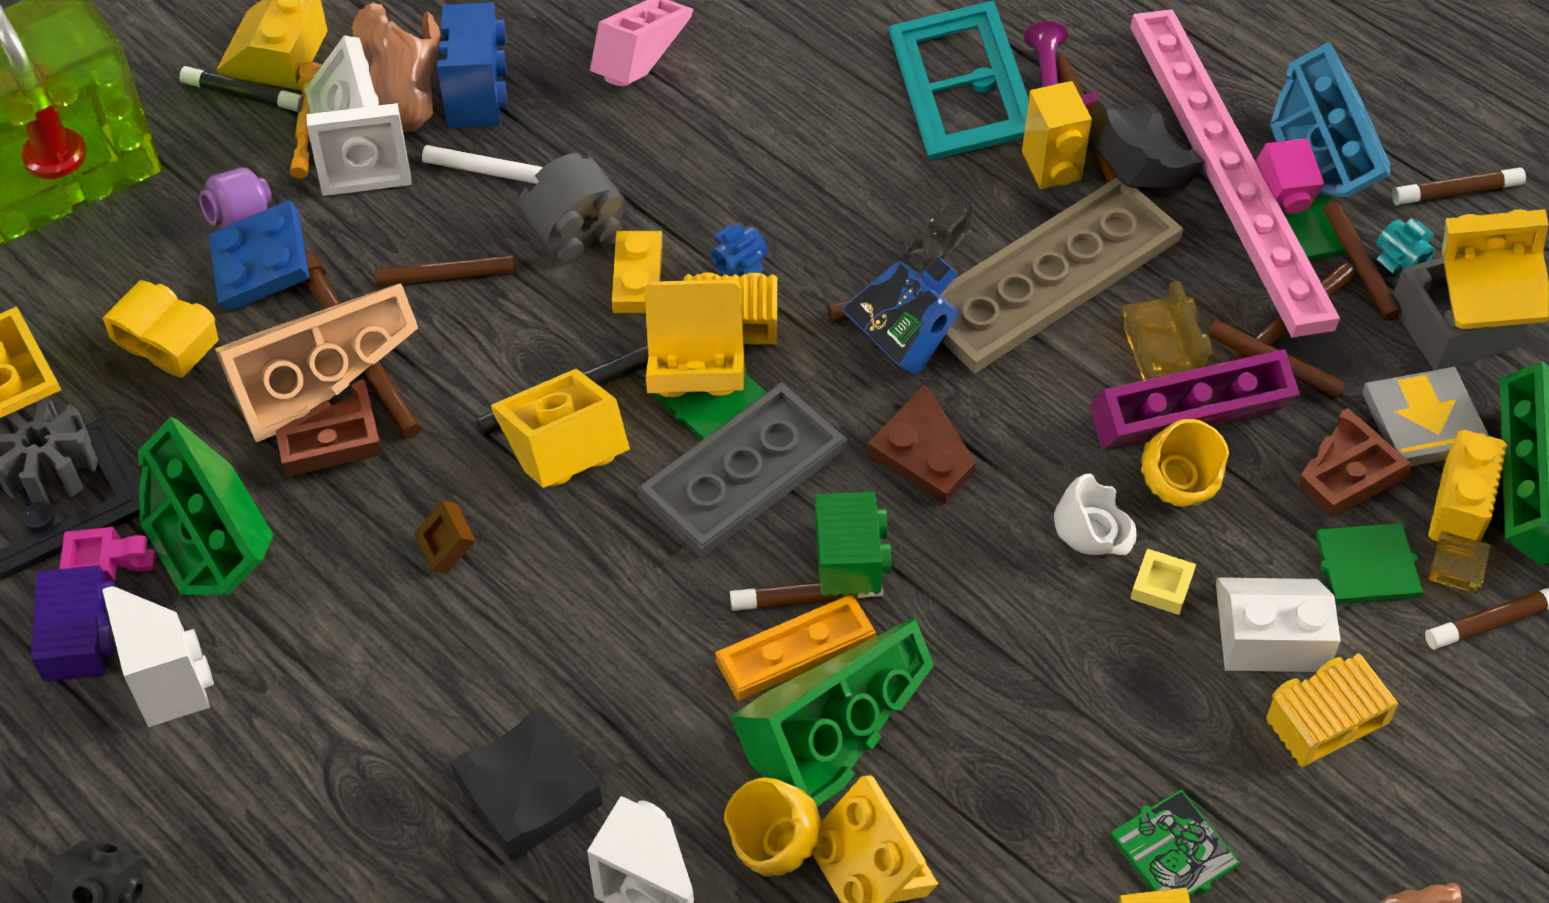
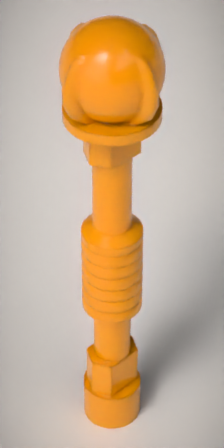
M316 62L301 64L298 73L299 80L297 85L299 90L302 91L304 98L302 111L298 113L295 139L298 142L290 168V174L298 179L307 177L309 170L308 144L310 137L307 128V114L311 113L304 89L322 66Z

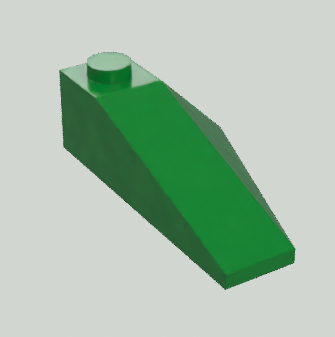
M909 619L767 691L731 715L730 718L749 764L763 777L778 779L803 790L813 799L818 807L846 787L855 774L851 770L865 750H873L881 739V735L878 732L894 710L901 711L934 664L916 619Z

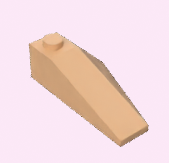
M399 283L215 348L252 436L255 442H259L276 435V430L294 419L306 416L312 408L338 395L368 367L376 364L417 330L418 325L402 284Z

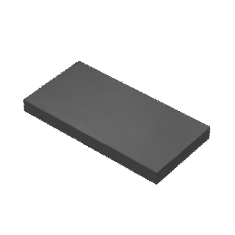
M781 382L637 488L638 498L703 559L847 449V438Z

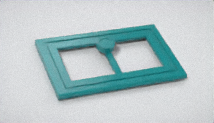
M994 0L888 27L929 160L1024 138L1029 98ZM978 28L991 69L981 67L974 70L971 74L929 83L917 42ZM970 83L975 91L988 92L997 83L1009 120L946 135L933 92Z

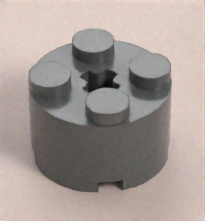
M571 153L548 163L535 175L539 182L532 191L529 192L525 187L519 198L520 213L553 255L558 256L563 263L573 262L583 253L584 248L598 241L601 243L613 241L616 238V231H622L623 228L619 221L625 210V199L597 162L589 155L588 159H583L579 153Z

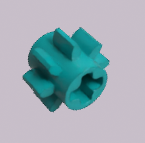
M1410 218L1406 224L1399 219L1395 220L1382 231L1377 239L1376 245L1383 251L1377 258V261L1392 274L1396 273L1400 276L1403 268L1432 259L1435 248L1428 242L1433 238L1434 233L1420 221L1416 222L1413 218Z

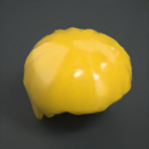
M1195 419L1178 420L1154 435L1145 444L1141 457V471L1145 477V484L1151 489L1152 494L1159 496L1163 502L1171 503L1173 506L1199 505L1215 496L1221 488L1229 455L1228 446L1223 436L1212 426Z
M764 777L745 783L733 794L724 812V821L729 830L737 857L746 867L764 877L773 875L783 876L787 872H793L802 865L804 859L811 856L812 849L817 846L819 841L821 820L816 803L803 790L778 779Z

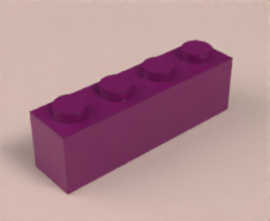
M1283 349L1104 389L1089 405L1102 451L1149 441L1154 435L1182 419L1200 420L1210 426L1280 411L1299 396L1300 393L1286 350Z

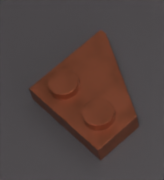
M365 380L352 384V395L332 406L326 400L312 408L306 416L294 419L276 430L285 477L382 455Z
M925 385L915 393L868 443L867 454L943 504H946L974 474V459L932 391Z
M1347 408L1340 414L1338 426L1331 437L1326 436L1320 445L1318 456L1309 462L1301 474L1300 489L1325 513L1333 518L1409 477L1411 463L1353 411Z

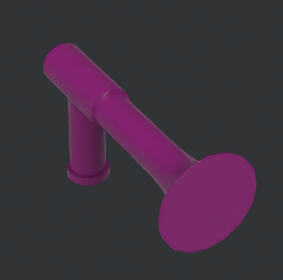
M1056 21L1037 22L1025 30L1023 35L1024 41L1029 47L1038 51L1042 87L1058 84L1056 49L1066 41L1068 31L1063 24ZM1096 90L1080 95L1087 111L1092 108L1097 99H1100Z

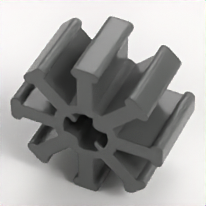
M45 397L34 402L36 405L34 421L27 423L19 416L18 411L2 417L9 434H0V483L4 491L11 498L17 497V492L25 487L32 504L44 503L48 505L50 501L47 494L50 481L57 480L64 486L67 495L73 497L83 489L75 469L89 468L90 471H95L98 459L91 445V438L80 412L73 405H67L66 411L58 416L51 398Z

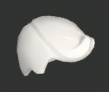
M1084 474L1077 477L1066 489L1054 512V522L1058 536L1075 551L1088 555H1127L1136 542V526L1125 512L1117 508L1115 502L1116 490L1112 486L1100 485L1092 474Z

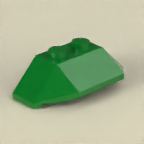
M170 417L138 450V465L143 467L139 485L140 524L181 595L187 597L228 596L262 562L274 534L232 465L179 420Z

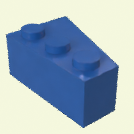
M494 2L443 5L441 18L443 41H439V53L443 54V60L437 61V70L447 128L499 126L500 108L507 107L506 82L499 81V76H507L505 50H499L500 45H506L504 19L496 20Z

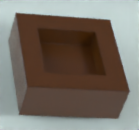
M441 501L414 532L431 570L435 572L448 573L476 541L458 504Z

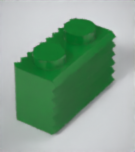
M875 492L815 494V530L821 594L825 597L830 593L834 596L840 593L845 596L853 593L857 596L861 592L865 595H868L870 592L876 595L882 591V574H891L892 570L890 543L881 544L880 539H887L888 534L886 509H877Z

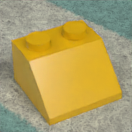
M321 0L259 1L247 10L216 69L217 74L245 81L299 90L297 85L299 67L303 63L313 62L328 31Z
M578 369L571 370L491 405L493 414L523 470L542 488L566 483L571 479L572 475L590 467L606 465L613 461L615 456L630 450L616 398Z

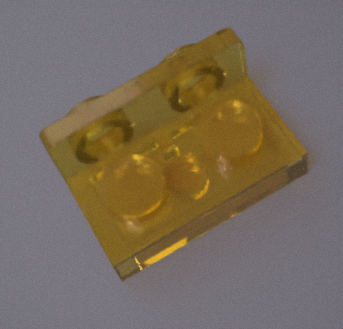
M1180 281L1170 282L1167 298L1122 305L1120 319L1143 381L1203 368L1206 361L1211 359L1209 337L1205 332H1200L1196 322L1197 310L1195 302L1191 296H1186Z

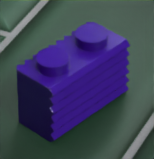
M100 565L38 571L36 573V598L34 599L35 615L33 616L34 624L32 625L33 642L31 643L32 651L30 653L31 660L42 680L50 682L53 679L60 681L63 678L71 680L73 677L79 679L84 676L91 678L94 675L102 677L106 672V656L114 655L116 650L111 624L108 625V610L102 589L111 586L116 587L115 582L107 581Z

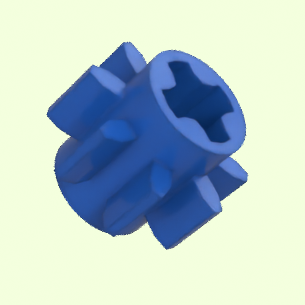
M740 223L734 227L730 224L713 236L719 245L711 250L710 255L715 268L722 276L727 274L731 277L736 274L741 277L744 274L761 273L765 270L760 260L767 255L768 249L763 237L755 228L748 226L743 229Z

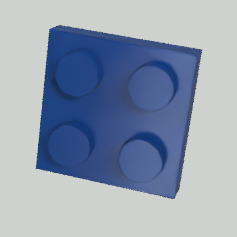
M290 200L209 234L217 301L227 313L310 278L299 211Z

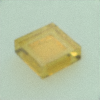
M1441 531L1436 542L1428 580L1478 594L1483 585L1491 545Z

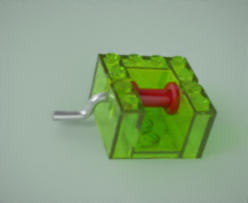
M23 0L4 9L0 5V245L72 213V205L87 199L89 204L163 171L122 44L91 0Z

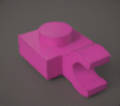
M113 527L64 532L59 569L100 565L107 581H115L117 567L136 572L154 570L157 551L155 549L146 550V536L136 535L120 539L119 534Z

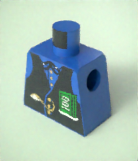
M938 255L921 275L899 261L894 263L842 308V311L898 366L918 376L957 317V309L941 294L958 276V273Z

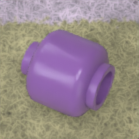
M239 167L209 177L205 183L204 190L200 192L199 199L206 220L211 225H217L222 229L267 210V204L271 203L272 196L269 185L264 178H258L248 168Z

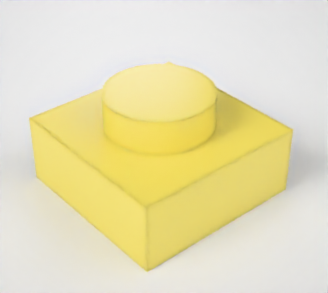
M1147 549L1130 599L1180 615L1196 564Z

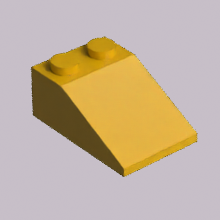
M17 306L0 314V418L61 391L56 378Z

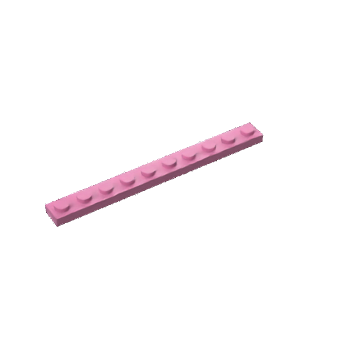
M1173 9L1133 14L1130 28L1194 151L1205 162L1202 166L1291 337L1335 331L1340 319Z

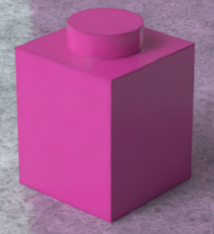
M1308 138L1266 143L1255 161L1282 211H1286V213L1295 214L1310 208L1324 186V181Z

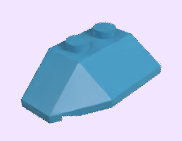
M1327 42L1289 63L1286 73L1287 80L1279 95L1270 127L1277 142L1308 138L1324 181V186L1318 195L1350 197L1390 176V162L1363 101L1331 43Z

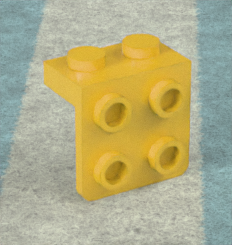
M1520 209L1500 214H1466L1457 218H1446L1442 256L1456 327L1460 329H1474L1549 321V279L1543 254L1549 226L1546 209L1532 211Z
M733 279L650 282L645 288L649 355L646 371L647 393H659L664 397H678L686 392L706 391L710 395L723 396L731 394L734 390H743L744 347L740 284Z

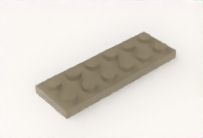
M1115 178L955 278L941 295L957 309L958 314L941 342L975 374L1179 242L1182 237L1183 228L1136 187H1128Z

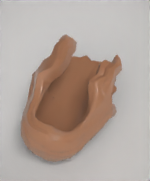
M370 3L364 9L358 11L352 25L353 37L360 38L364 56L369 64V74L374 92L378 96L379 105L398 103L403 132H414L422 127L425 121L429 120L433 114L430 76L434 66L440 59L439 26L434 21L433 15L426 11L422 18L423 39H420L403 31L393 21L388 22L385 8H383L382 4Z

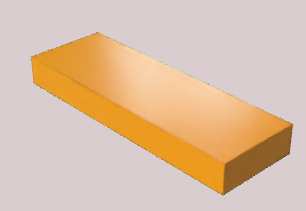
M852 593L715 652V661L737 701H741L805 673L876 637V631Z

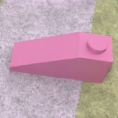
M646 0L600 21L590 71L605 76V81L618 86H627L644 77L692 17L693 9L670 0Z

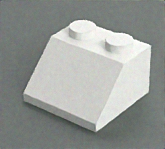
M1217 578L1216 592L1225 671L1317 672L1322 665L1334 659L1341 642L1335 598L1318 579Z
M114 586L102 589L123 675L148 727L210 708L205 688L213 686L214 682L205 655H202L195 630L184 631L177 612Z
M621 796L587 850L594 897L604 903H694L693 889L671 820L667 818L660 808L647 801L635 803Z

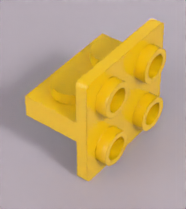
M873 776L860 777L821 821L819 841L817 846L812 849V855L841 903H894L927 897L938 885V882L926 865L924 857Z

